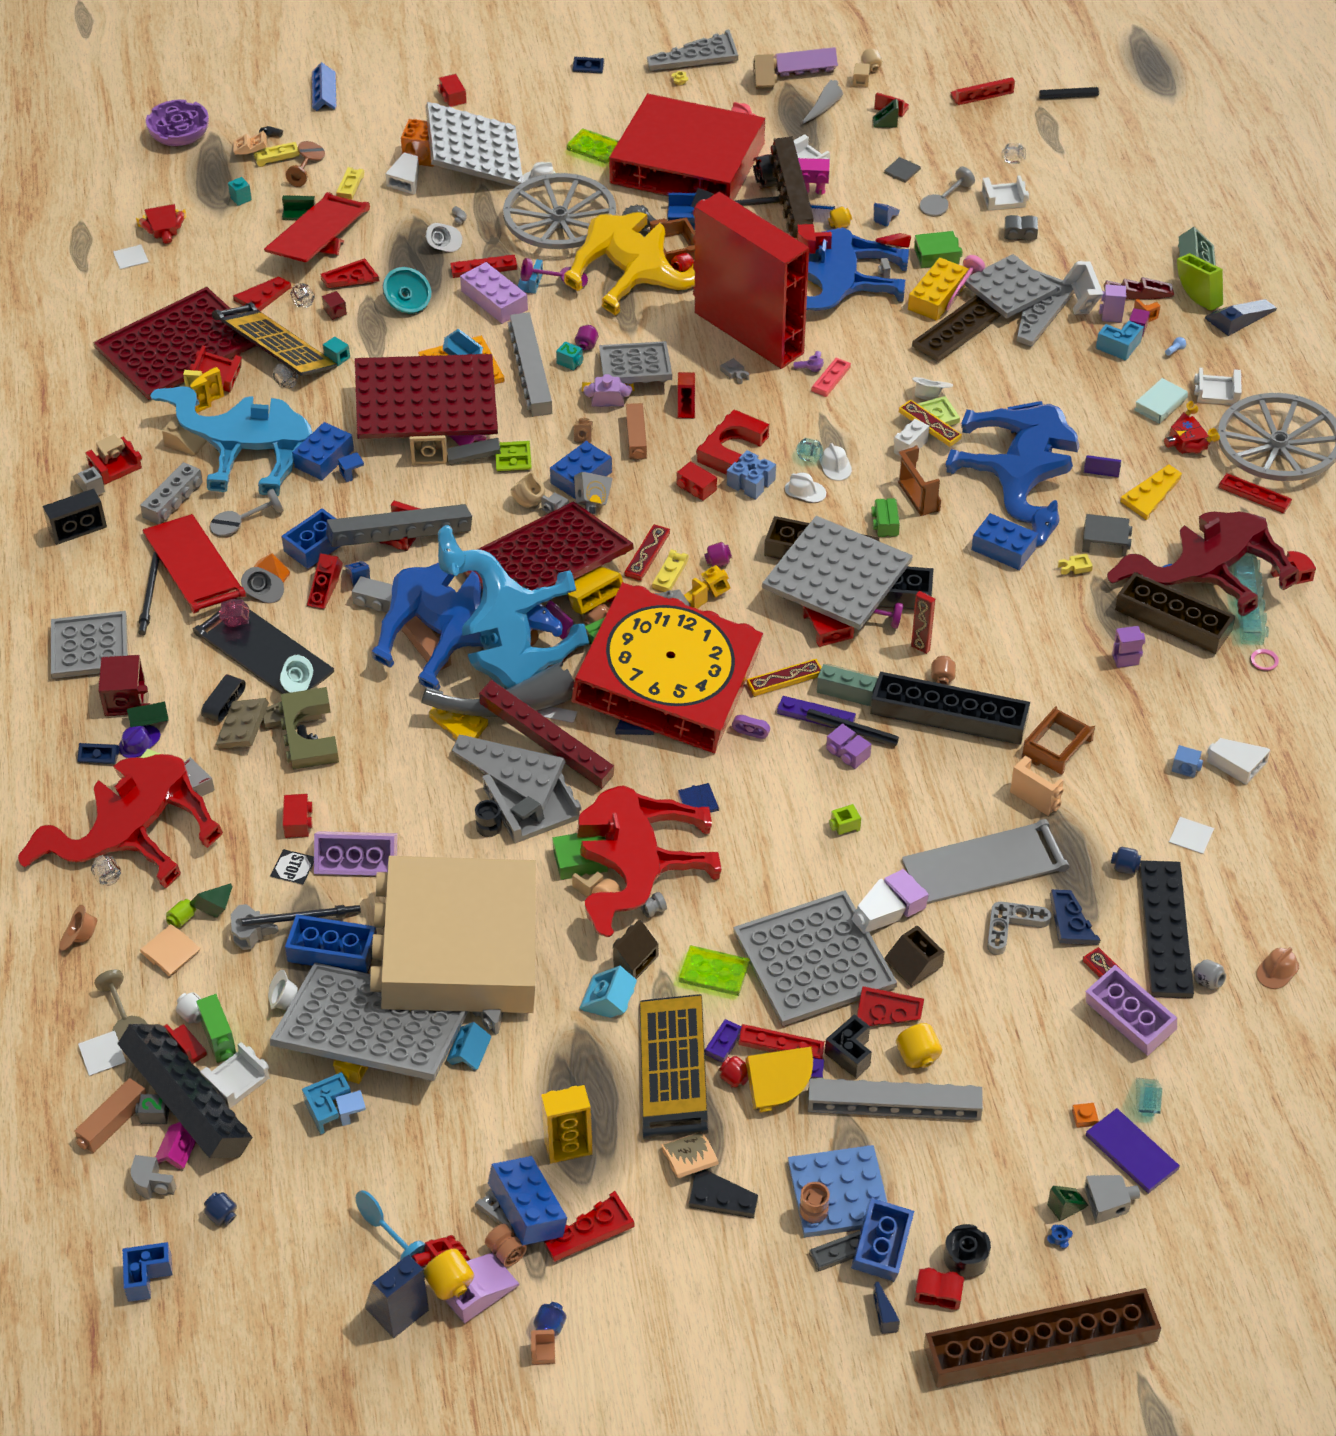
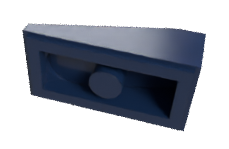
M875 1282L873 1297L880 1333L898 1332L899 1318L880 1283Z

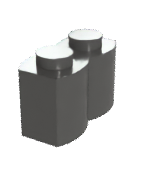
M1017 215L1006 216L1004 224L1005 239H1037L1038 217L1032 215L1023 217Z

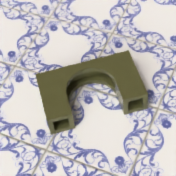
M327 687L281 694L282 702H278L280 713H284V718H281L282 730H287V734L283 736L285 746H289L290 751H286L288 763L292 762L293 770L339 762L335 736L306 739L295 731L298 723L304 718L331 713Z

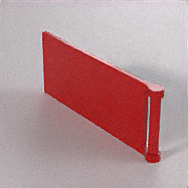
M326 192L318 203L264 248V252L306 263L363 212H368L370 203L365 201L359 202Z
M193 514L143 529L144 536L184 596L193 614L198 613L201 609L238 597L240 599L246 597L244 588L234 577Z

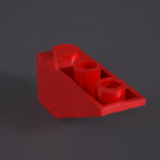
M320 553L307 606L320 609L326 608L338 583L343 565L337 556Z

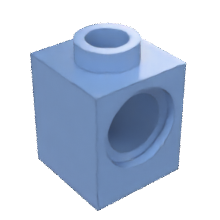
M1179 745L1174 758L1172 772L1194 778L1196 771H1201L1203 760L1200 759L1202 751Z

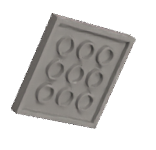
M1014 254L984 268L982 272L978 271L970 275L964 283L967 288L1006 319L1057 293V287Z
M666 341L599 345L603 375L609 374L612 377H619L621 383L626 384L672 380V370Z
M126 611L51 619L52 679L100 673L101 657L128 655Z

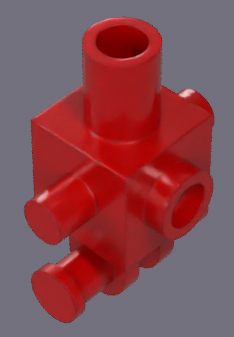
M453 1235L436 1240L431 1239L425 1242L423 1253L411 1256L420 1267L426 1266L436 1256L449 1249H458L466 1261L471 1260L466 1255V1249L460 1241H456Z

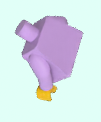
M605 374L603 377H596L594 383L582 382L581 392H584L587 397H592V407L624 406V397L629 396L632 391H635L634 383H621L619 377H612L609 374Z

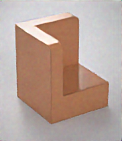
M531 1330L532 1365L555 1364L554 1330Z

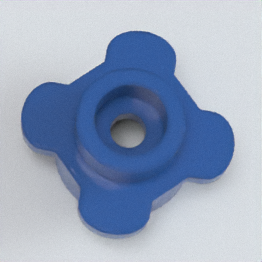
M1053 1225L1051 1227L1052 1233L1047 1237V1241L1050 1244L1060 1245L1063 1249L1069 1246V1238L1073 1236V1232L1064 1225Z

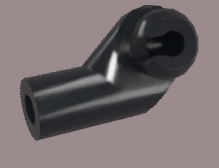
M267 126L259 129V133L264 131L267 137L273 135L282 137L283 130Z
M305 725L297 726V733L301 737L318 739L316 734L314 736L313 733L307 734Z

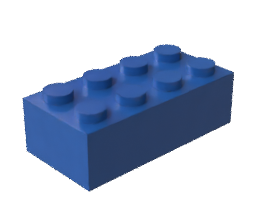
M296 915L285 945L287 962L311 966L314 963H320L368 974L372 961L373 934H377L376 928L363 924Z
M528 1156L493 1163L490 1169L488 1184L522 1246L563 1237L567 1216L533 1157Z

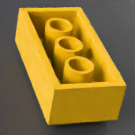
M939 258L910 292L908 310L938 321L946 311L950 299L969 268Z
M585 1085L571 1086L568 1089L541 1094L544 1142L550 1164L592 1155L591 1107Z

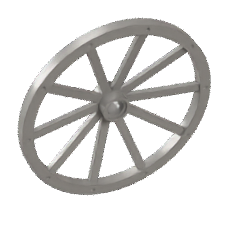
M552 173L531 178L515 187L504 202L503 214L509 231L523 242L546 249H570L583 246L587 234L575 238L568 224L588 229L589 223L574 219L601 214L616 215V203L611 192L604 185L591 178L570 173ZM550 183H572L563 206H558ZM544 184L553 209H550L526 193V191ZM578 184L596 191L568 210ZM519 196H522L546 213L511 207L514 201ZM600 196L606 200L609 206L606 209L575 213ZM510 214L545 220L517 226ZM552 224L542 238L524 232L525 230ZM556 228H563L569 239L550 240L548 238Z
M1286 393L1253 395L1234 403L1225 411L1218 427L1220 439L1218 442L1222 452L1234 465L1254 476L1275 481L1303 480L1325 472L1336 462V418L1326 408L1307 398ZM1266 403L1291 404L1282 430H1276ZM1259 404L1271 434L1239 412ZM1297 406L1318 415V417L1288 435L1287 430ZM1235 417L1264 438L1228 432L1226 427L1229 421ZM1323 420L1329 425L1334 436L1293 440ZM1227 438L1264 445L1236 453L1228 443ZM1335 442V447L1328 457L1296 447L1297 445ZM1268 450L1271 452L1264 468L1243 459L1244 457ZM1288 451L1321 462L1315 466L1301 469ZM1276 455H1283L1294 471L1270 470V467Z

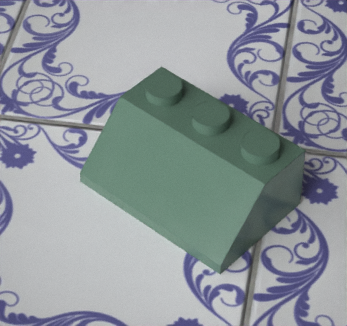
M1192 227L1178 237L1179 258L1190 253L1216 266L1214 245L1195 227Z
M823 664L818 675L817 693L871 706L878 676L832 664Z

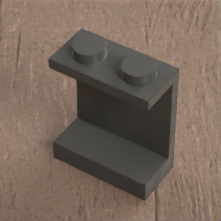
M1086 514L1082 552L1089 553L1092 542L1123 546L1122 556H1126L1127 549H1131L1132 539H1128L1132 535V526H1129L1130 519Z

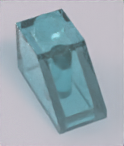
M1136 1078V1108L1138 1112H1142L1141 1115L1143 1116L1160 1114L1162 1087L1158 1079Z

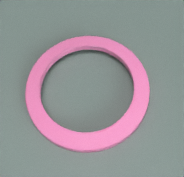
M1258 649L1251 655L1252 664L1260 670H1272L1277 667L1279 662L1278 656L1268 649ZM1258 654H1268L1273 657L1275 663L1271 667L1264 668L1257 665L1254 658Z

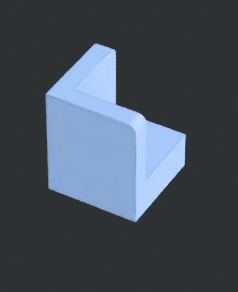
M361 1090L336 1097L342 1126L351 1124L350 1114L366 1109Z

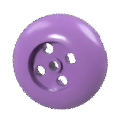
M171 100L155 106L151 114L146 117V125L150 135L158 142L169 146H184L197 141L204 135L209 124V116L205 107L197 102L188 103L186 100Z

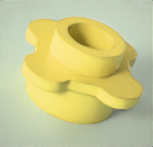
M678 71L672 74L676 85H684L688 81L686 72Z

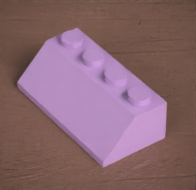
M836 47L778 53L773 57L776 58V68L774 71L777 75L780 74L781 77L789 76V73L801 75L805 71L818 73L819 70L825 69V72H829L838 66Z
M318 831L314 834V874L377 875V872H388L389 856H397V833Z

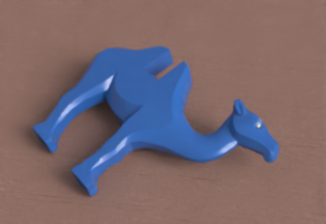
M845 228L823 231L832 233L831 249H826L827 241L823 239V246H819L815 254L809 253L808 281L818 285L822 292L818 296H807L806 310H828L836 306L846 295L856 291L894 294L898 301H904L905 279H889L861 274L857 271V259L887 258L889 262L897 264L902 271H907L909 249H897L876 241H868L853 235L851 231Z
M1052 404L1017 410L999 408L985 412H974L967 409L961 423L962 433L970 434L973 430L983 427H1001L1018 434L1011 442L1007 454H973L951 449L946 461L947 473L954 474L962 467L993 472L998 477L1003 488L1004 504L1008 514L1017 520L1031 523L1032 531L1038 533L1037 547L1044 545L1059 524L1058 503L1054 500L1048 506H1032L1026 501V497L1030 490L1039 482L1071 471L1073 467L1071 456L1052 453V448L1078 453L1080 446L1077 433L1067 424L1063 411Z
M439 563L429 567H411L401 570L393 580L390 610L382 620L378 646H375L371 651L373 659L391 668L394 665L391 651L395 637L407 622L414 616H417L426 626L441 634L430 660L418 676V681L421 685L439 690L441 686L436 676L455 650L466 646L484 647L480 640V632L464 636L462 633L463 625L481 603V584L478 575L472 571L458 592H456L452 587L448 586L455 575L445 573L440 569ZM541 603L526 613L530 631L550 632L555 637H559L562 634V623Z

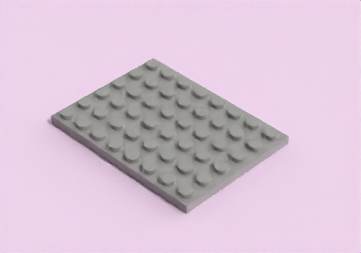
M314 963L270 1038V1046L434 1081L468 1011L381 1009L382 992H370L371 974Z

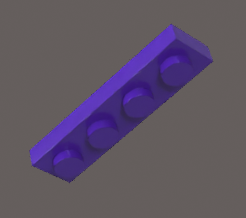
M782 696L777 708V714L827 727L831 726L807 719V711L813 709L851 722H855L856 713L787 696Z

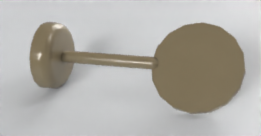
M114 969L100 974L95 979L94 984L99 991H111L122 1017V1019L117 1021L112 1030L115 1031L119 1041L129 1024H147V1022L139 1016L126 1015L116 988L122 984L124 976L120 970Z

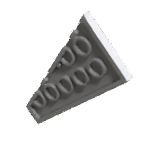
M728 29L725 30L724 34L719 35L716 33L712 38H702L684 44V47L679 49L677 47L672 48L671 52H660L648 56L647 64L650 71H658L661 69L737 61L739 55Z
M1039 271L1036 272L1057 287V293L1023 310L1017 341L1031 347L1074 294L1071 284H1063V280Z
M460 734L452 749L454 755L468 764L474 765L482 773L490 774L493 780L515 794L518 793L524 798L529 796L539 802L543 811L565 764L564 758Z

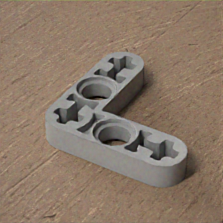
M1009 902L994 903L991 911L987 945L989 952L995 955L1005 952L1009 924L1044 928L1050 923L1051 912L1047 908ZM999 910L1003 911L1002 918H998ZM1024 912L1027 916L1020 918L1016 913ZM1001 925L1004 927V930L997 931L993 927ZM996 938H1000L999 946H995Z

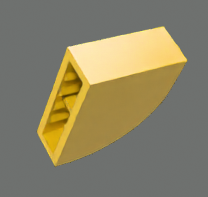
M600 566L574 579L576 591L568 593L572 609L579 614H584L614 597L623 582L621 573Z
M811 1047L750 1055L745 1058L753 1110L759 1109L760 1112L772 1111V1107L791 1101L803 1091L809 1082L813 1069Z

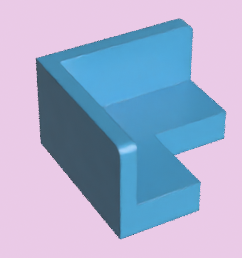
M1128 321L1120 330L1105 324L1098 333L1096 349L1126 361L1141 343L1144 326Z
M460 329L455 330L444 338L443 351L448 355L482 354L483 347Z
M342 1072L302 1088L304 1103L320 1135L325 1133L323 1124L339 1118V1113L333 1100L337 1096L351 1093Z

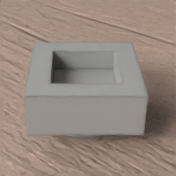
M881 258L878 274L882 278L890 279L891 268L888 259Z

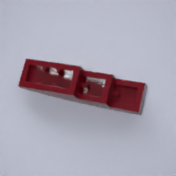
M1144 277L1139 282L1123 279L1122 283L1108 280L1104 283V290L1106 285L1126 286V299H1161L1174 296L1172 284Z

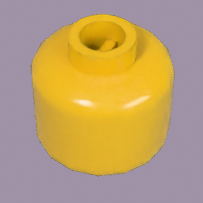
M843 206L831 210L829 213L830 217L827 218L830 227L834 226L835 229L845 228L853 220L849 209H845Z

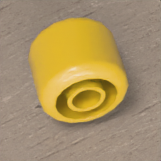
M920 1023L902 1031L896 1038L897 1048L905 1064L912 1069L929 1067L942 1054V1046L930 1024Z
M458 1249L444 1251L432 1259L423 1270L424 1278L436 1296L441 1300H447L454 1296L457 1298L463 1295L474 1279L473 1270Z

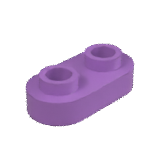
M737 715L732 722V727L735 731L752 737L764 739L770 732V726L766 721L746 715Z

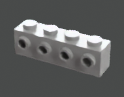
M183 462L140 505L142 517L156 524L163 523L202 484L201 470Z

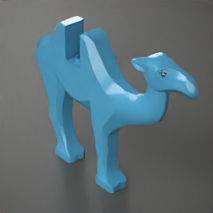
M190 387L156 389L150 395L151 399L155 401L167 402L176 407V418L179 424L184 429L206 439L219 451L218 472L207 476V490L227 492L230 472L235 458L242 449H274L277 460L276 465L269 476L261 478L258 483V491L261 495H268L267 492L273 489L276 495L279 496L280 485L292 472V452L312 434L311 426L302 415L294 412L286 402L280 399L271 398L269 410V405L254 404V397H245L224 414L201 416L195 411L199 401L196 392Z
M449 525L443 526L438 531V563L440 569L447 574L455 576L472 570L479 573L482 578L483 595L481 603L462 628L463 636L477 632L481 634L480 640L486 650L468 654L469 661L476 670L488 675L504 689H508L540 673L548 666L562 662L577 647L589 644L585 625L580 623L572 625L568 636L553 647H531L530 627L526 613L537 604L576 591L571 571L560 572L557 575L555 585L539 587L531 591L523 588L511 579L496 558L490 553L482 550L462 551Z

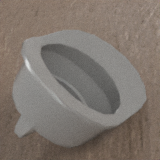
M252 567L242 575L241 585L249 595L267 603L276 602L283 596L284 584L275 574L263 568Z

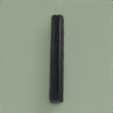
M1098 87L1039 90V99L1099 96Z

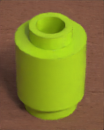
M181 900L166 912V921L169 925L180 928L194 916L196 908L191 906L190 900Z

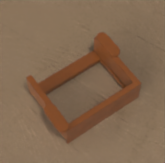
M687 218L671 221L666 219L650 221V231L661 223L665 228V237L682 234L689 245L687 248L666 251L664 248V255L669 264H671L674 256L682 253H688L695 260V244L693 243L695 231Z
M915 445L912 448L899 451L901 462L898 484L920 516L940 512V480L938 478L925 482L917 471L916 462L919 457V447Z
M1055 706L1024 741L1022 758L1027 756L1032 760V764L1036 766L1043 764L1063 775L1066 762L1084 741H1093L1095 726H1088L1058 710L1057 706ZM1054 723L1076 735L1060 755L1037 744Z

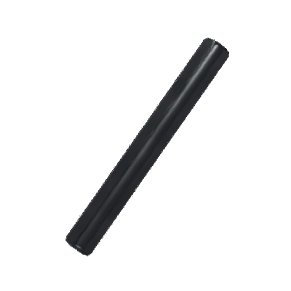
M813 709L807 711L806 718L834 728L844 724L857 735L892 746L898 744L899 737Z

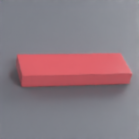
M835 358L814 383L811 391L827 397L851 368V363Z

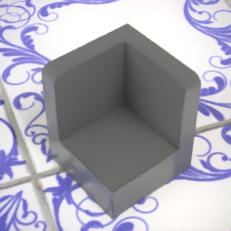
M529 796L511 808V812L518 824L527 817H531L538 823L545 819L541 804Z

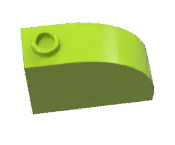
M1190 253L1177 258L1178 275L1188 296L1198 305L1210 311L1222 306L1223 269Z

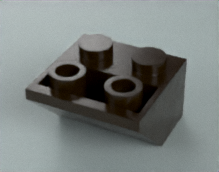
M638 920L634 925H630L626 933L613 944L614 968L621 966L635 979L659 956V944L641 920Z
M917 925L901 935L885 956V961L912 987L943 967L945 951Z

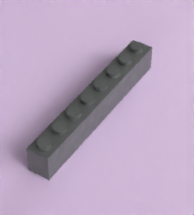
M466 504L330 519L327 520L326 536L332 547L398 540L404 537L415 538L438 535V531L445 525H449L452 528V533L471 531L472 515Z

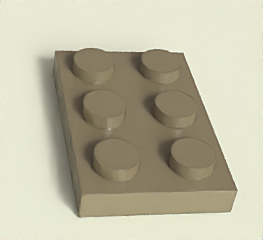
M267 699L233 701L217 739V747L225 749L252 746L269 704Z

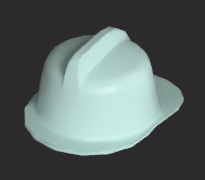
M301 655L289 657L280 674V682L283 688L289 693L307 690L313 675L312 664Z

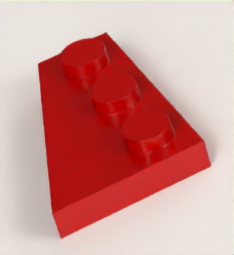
M278 276L233 295V300L243 306L246 303L252 302L256 309L261 312L291 289V283Z
M862 986L857 1016L869 1026L920 1021L924 999Z

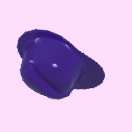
M151 725L127 728L123 732L119 744L120 753L126 758H137L143 755L147 749H150L160 740V731Z

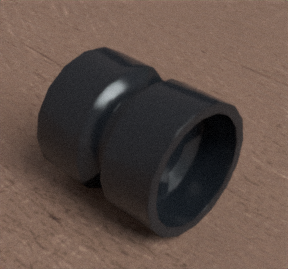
M493 800L479 802L475 807L477 832L484 837H493L499 834L502 829L499 804Z

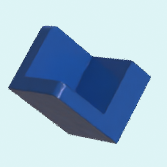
M357 452L338 459L339 472L346 483L353 480V469L364 466V462Z

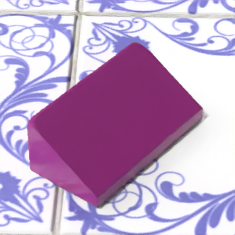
M550 600L546 608L562 623V634L559 637L565 639L573 625V620Z

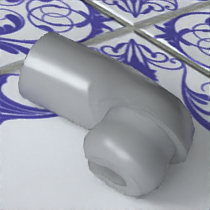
M453 207L452 213L457 216L454 221L461 225L463 221L465 222L467 215L459 207Z

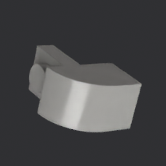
M135 1155L131 1166L134 1187L137 1193L146 1199H151L152 1192L165 1195L174 1194L176 1190L173 1175L159 1174L160 1169L156 1157Z

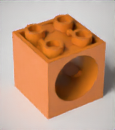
M409 119L401 136L402 154L405 152L418 156L419 165L434 167L431 163L427 121Z

